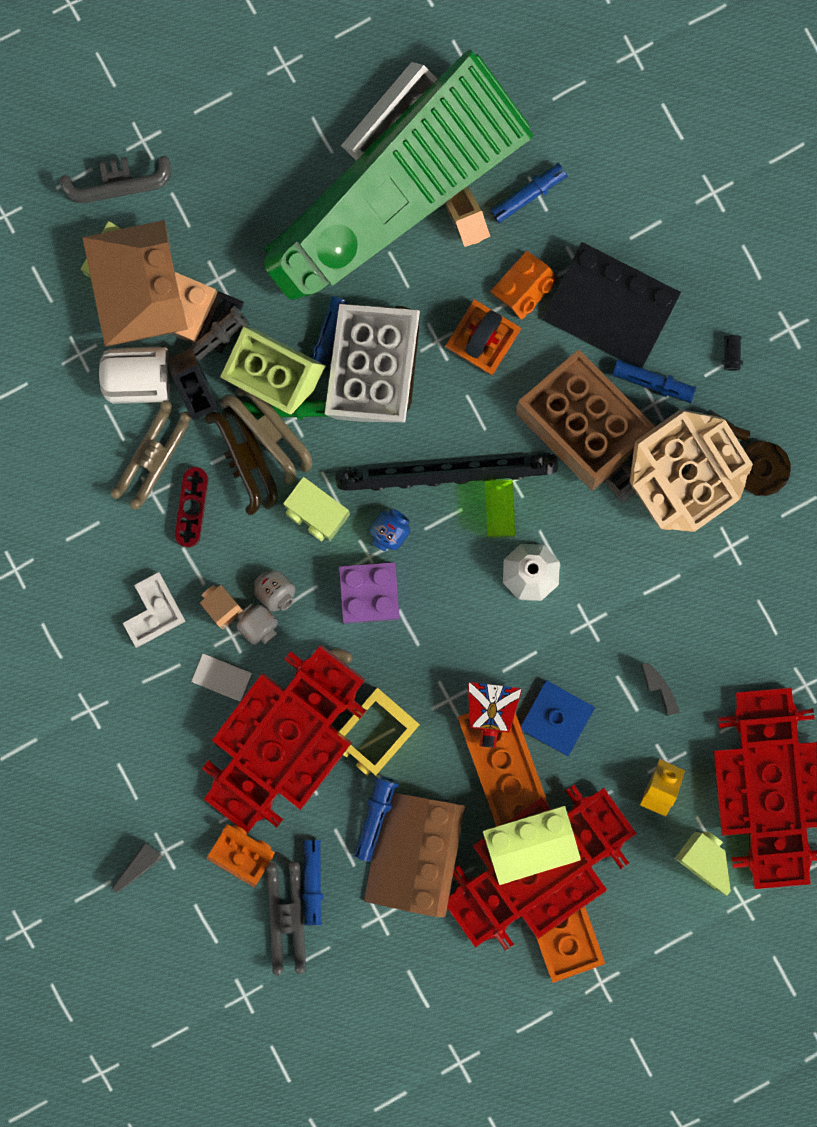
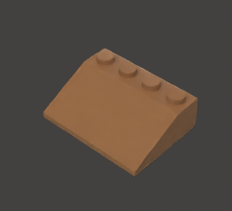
M579 349L518 401L516 414L591 491L613 474L634 452L636 440L655 428L646 416Z
M393 793L391 799L392 809L386 812L372 855L364 902L433 917H445L465 806Z

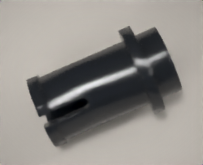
M724 336V360L721 361V364L724 365V370L726 371L741 370V365H743L741 360L742 336Z

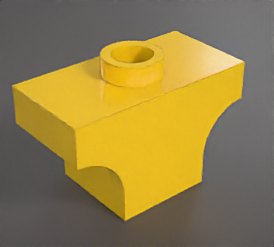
M659 759L644 791L640 805L666 817L677 799L685 770Z

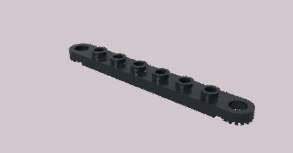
M538 453V456L536 454L533 456L519 454L366 466L358 470L356 468L353 470L345 468L336 472L335 480L336 487L345 491L364 489L380 491L389 487L407 489L415 485L438 486L441 483L453 482L465 484L469 481L479 480L493 482L497 479L505 478L520 480L524 477L550 475L557 472L558 458L554 454L551 455V453L547 455L546 453H543V455Z

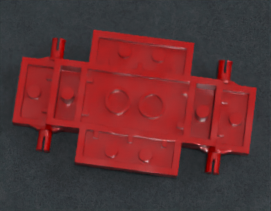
M322 645L305 661L290 651L284 661L293 666L297 671L295 678L286 689H283L264 673L261 674L212 739L215 744L230 754L233 759L222 770L210 762V760L202 767V770L214 778L212 788L204 797V800L238 827L245 830L247 834L263 818L276 828L280 825L284 818L271 809L273 801L278 794H281L298 809L301 810L352 744L349 739L333 728L331 724L346 709L359 719L367 711V709L354 701L357 690L366 679Z
M792 688L735 693L736 710L734 715L718 716V722L729 721L728 723H718L719 728L736 727L739 734L740 749L713 751L721 835L748 833L750 848L748 856L731 857V862L743 861L742 863H731L732 869L749 867L753 878V889L811 884V861H817V850H810L807 828L817 827V742L798 743L797 724L798 721L814 720V715L803 716V714L814 713V709L797 710L793 702Z
M575 784L570 788L576 797L569 788L565 790L575 804L567 814L581 860L499 885L485 837L473 845L488 869L479 876L468 879L460 865L457 866L455 869L461 878L454 870L453 877L459 886L455 893L449 896L447 908L475 948L484 941L496 937L504 951L508 950L509 947L503 939L506 940L510 947L514 943L505 930L509 924L521 916L539 939L607 891L591 866L601 859L610 856L620 870L624 866L618 857H620L625 866L630 863L620 849L627 840L636 835V832L605 788L583 798ZM541 797L505 823L551 809Z

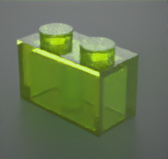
M513 479L485 481L487 539L515 538Z

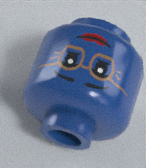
M393 508L390 511H381L369 528V532L374 538L372 543L382 551H386L387 548L391 550L399 549L411 532L408 524L410 520L400 511Z

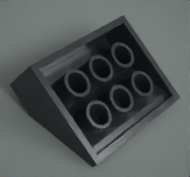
M581 242L543 321L623 362L643 368L681 292Z

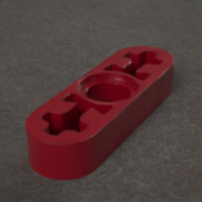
M199 467L189 468L184 473L175 538L184 548L195 547L201 539L209 478L206 472ZM195 473H199V477L204 479L203 483H198L196 491L197 493L202 492L201 498L196 495L185 496L186 490L192 492L193 484L188 481V478L194 477ZM196 500L199 503L200 510L196 515L190 516L185 513L184 505L187 501ZM182 518L190 521L198 520V525L192 523L191 532L196 534V536L191 538L189 543H185V539L180 536L181 532H186L187 523H181Z

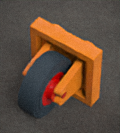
M474 299L445 345V348L490 376H493L522 328Z

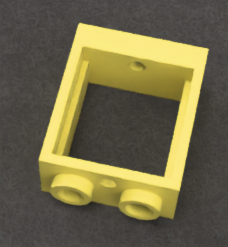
M379 688L371 694L362 707L368 710L376 701L407 729L376 765L372 764L350 745L344 756L346 758L350 754L358 760L355 766L367 776L371 772L376 776L420 726L418 722ZM353 715L339 732L346 736L360 719Z

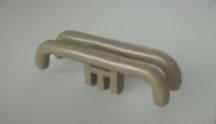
M239 387L236 388L238 396L246 394L264 414L263 417L256 420L238 398L233 395L223 396L220 399V406L223 408L230 406L257 437L259 443H262L265 446V450L270 452L285 472L284 481L286 484L294 483L297 475L293 463L277 444L282 437L301 460L300 470L308 472L311 469L312 458L309 451L269 403Z
M169 401L161 403L159 412L117 485L110 492L112 498H120L127 490L140 466L150 471L138 493L130 501V507L134 510L141 508L148 498L191 421L190 414L182 412L165 446L163 447L155 441L171 412L172 405Z

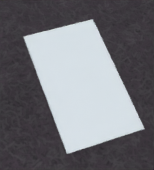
M202 654L191 682L241 701L252 673Z

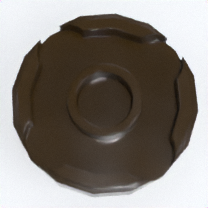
M757 441L744 448L745 453L753 464L750 474L747 475L744 490L755 496L765 497L779 492L787 484L790 477L791 463L787 453L779 445L766 441Z

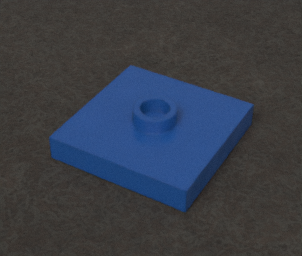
M546 680L525 717L521 729L528 735L569 756L595 707Z

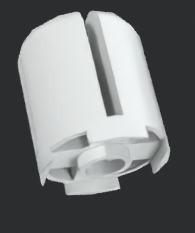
M161 346L120 347L104 351L99 362V382L103 397L112 404L169 401L168 348Z

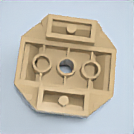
M680 409L635 441L630 484L660 529L695 532L740 500L747 475L750 474L753 464L726 420L722 417ZM690 464V470L682 475L683 467Z

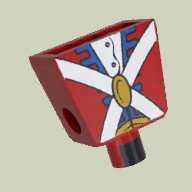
M468 682L470 728L481 730L479 746L496 748L498 732H510L522 688Z

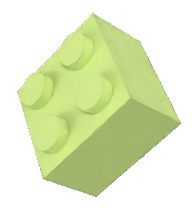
M305 477L301 479L283 503L287 509L285 512L286 516L298 525L302 521L310 526L308 528L309 533L321 542L324 538L331 541L350 516L348 509Z

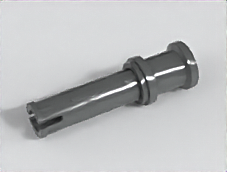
M234 306L230 309L231 312L221 321L212 323V330L184 352L193 349L199 361L220 343L230 342L231 336L241 328L248 327L249 322L243 313Z

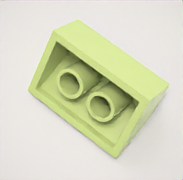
M243 327L220 378L282 411L292 414L314 391L325 365L257 329Z
M565 806L483 830L499 885L581 860Z
M694 832L674 859L717 892L728 896L731 890L726 853L720 847L723 842L710 832Z

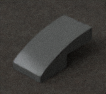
M649 663L642 664L641 669L648 692L659 689L667 716L680 713L676 700L662 676Z

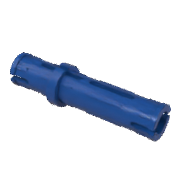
M557 162L556 165L539 177L535 175L530 183L493 208H490L489 210L494 216L503 210L501 214L495 217L498 224L541 194L543 196L546 195L548 189L566 179L568 176L565 171L560 172L554 177V174L563 169L562 166Z
M334 296L331 297L315 346L312 345L310 351L313 352L310 358L323 365H326L328 358H331L333 354L331 349L335 340L339 304L348 305V301Z
M619 359L612 374L613 377H618L660 392L663 397L669 395L686 401L691 404L697 388L696 386L674 380V376L668 375V377Z
M304 840V894H302V900H304V925H322L321 900H324V894H321V840Z

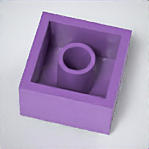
M395 562L339 567L344 624L400 620Z

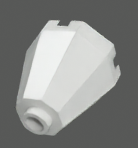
M520 544L504 559L503 584L518 600L542 601L559 585L560 562L545 545ZM530 565H534L535 569L538 570L536 574L528 572Z

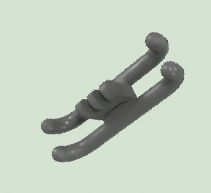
M161 156L158 159L159 169L155 174L131 179L127 157L121 158L123 169H118L116 159L110 160L112 171L108 172L105 161L99 162L103 180L101 185L75 188L68 175L61 176L60 184L65 195L71 201L90 203L159 189L171 177V163L167 156Z
M292 861L289 864L291 903L280 904L278 867L275 863L271 862L266 866L272 973L276 976L283 973L282 933L293 932L295 972L303 974L306 971L300 864L297 861Z

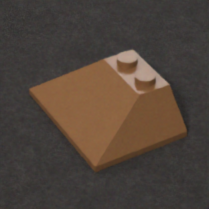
M165 220L82 237L105 347L188 330L178 290Z

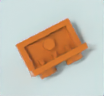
M526 251L490 292L522 320L534 310L536 304L544 295L552 290L558 278L548 265L529 251Z
M226 824L207 856V860L255 888L275 853L264 841H255L248 837L247 832L242 828Z

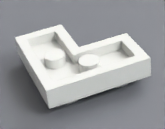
M160 572L134 585L147 608L146 611L123 623L136 648L186 622Z

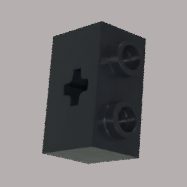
M191 349L167 359L171 376L192 420L217 410L218 407L214 393L194 350Z

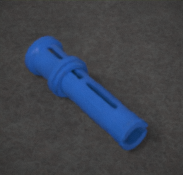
M375 776L376 785L372 797H369L367 800L369 810L354 853V857L363 861L372 860L386 812L392 809L391 799L395 788H398L400 784L397 780L387 776Z

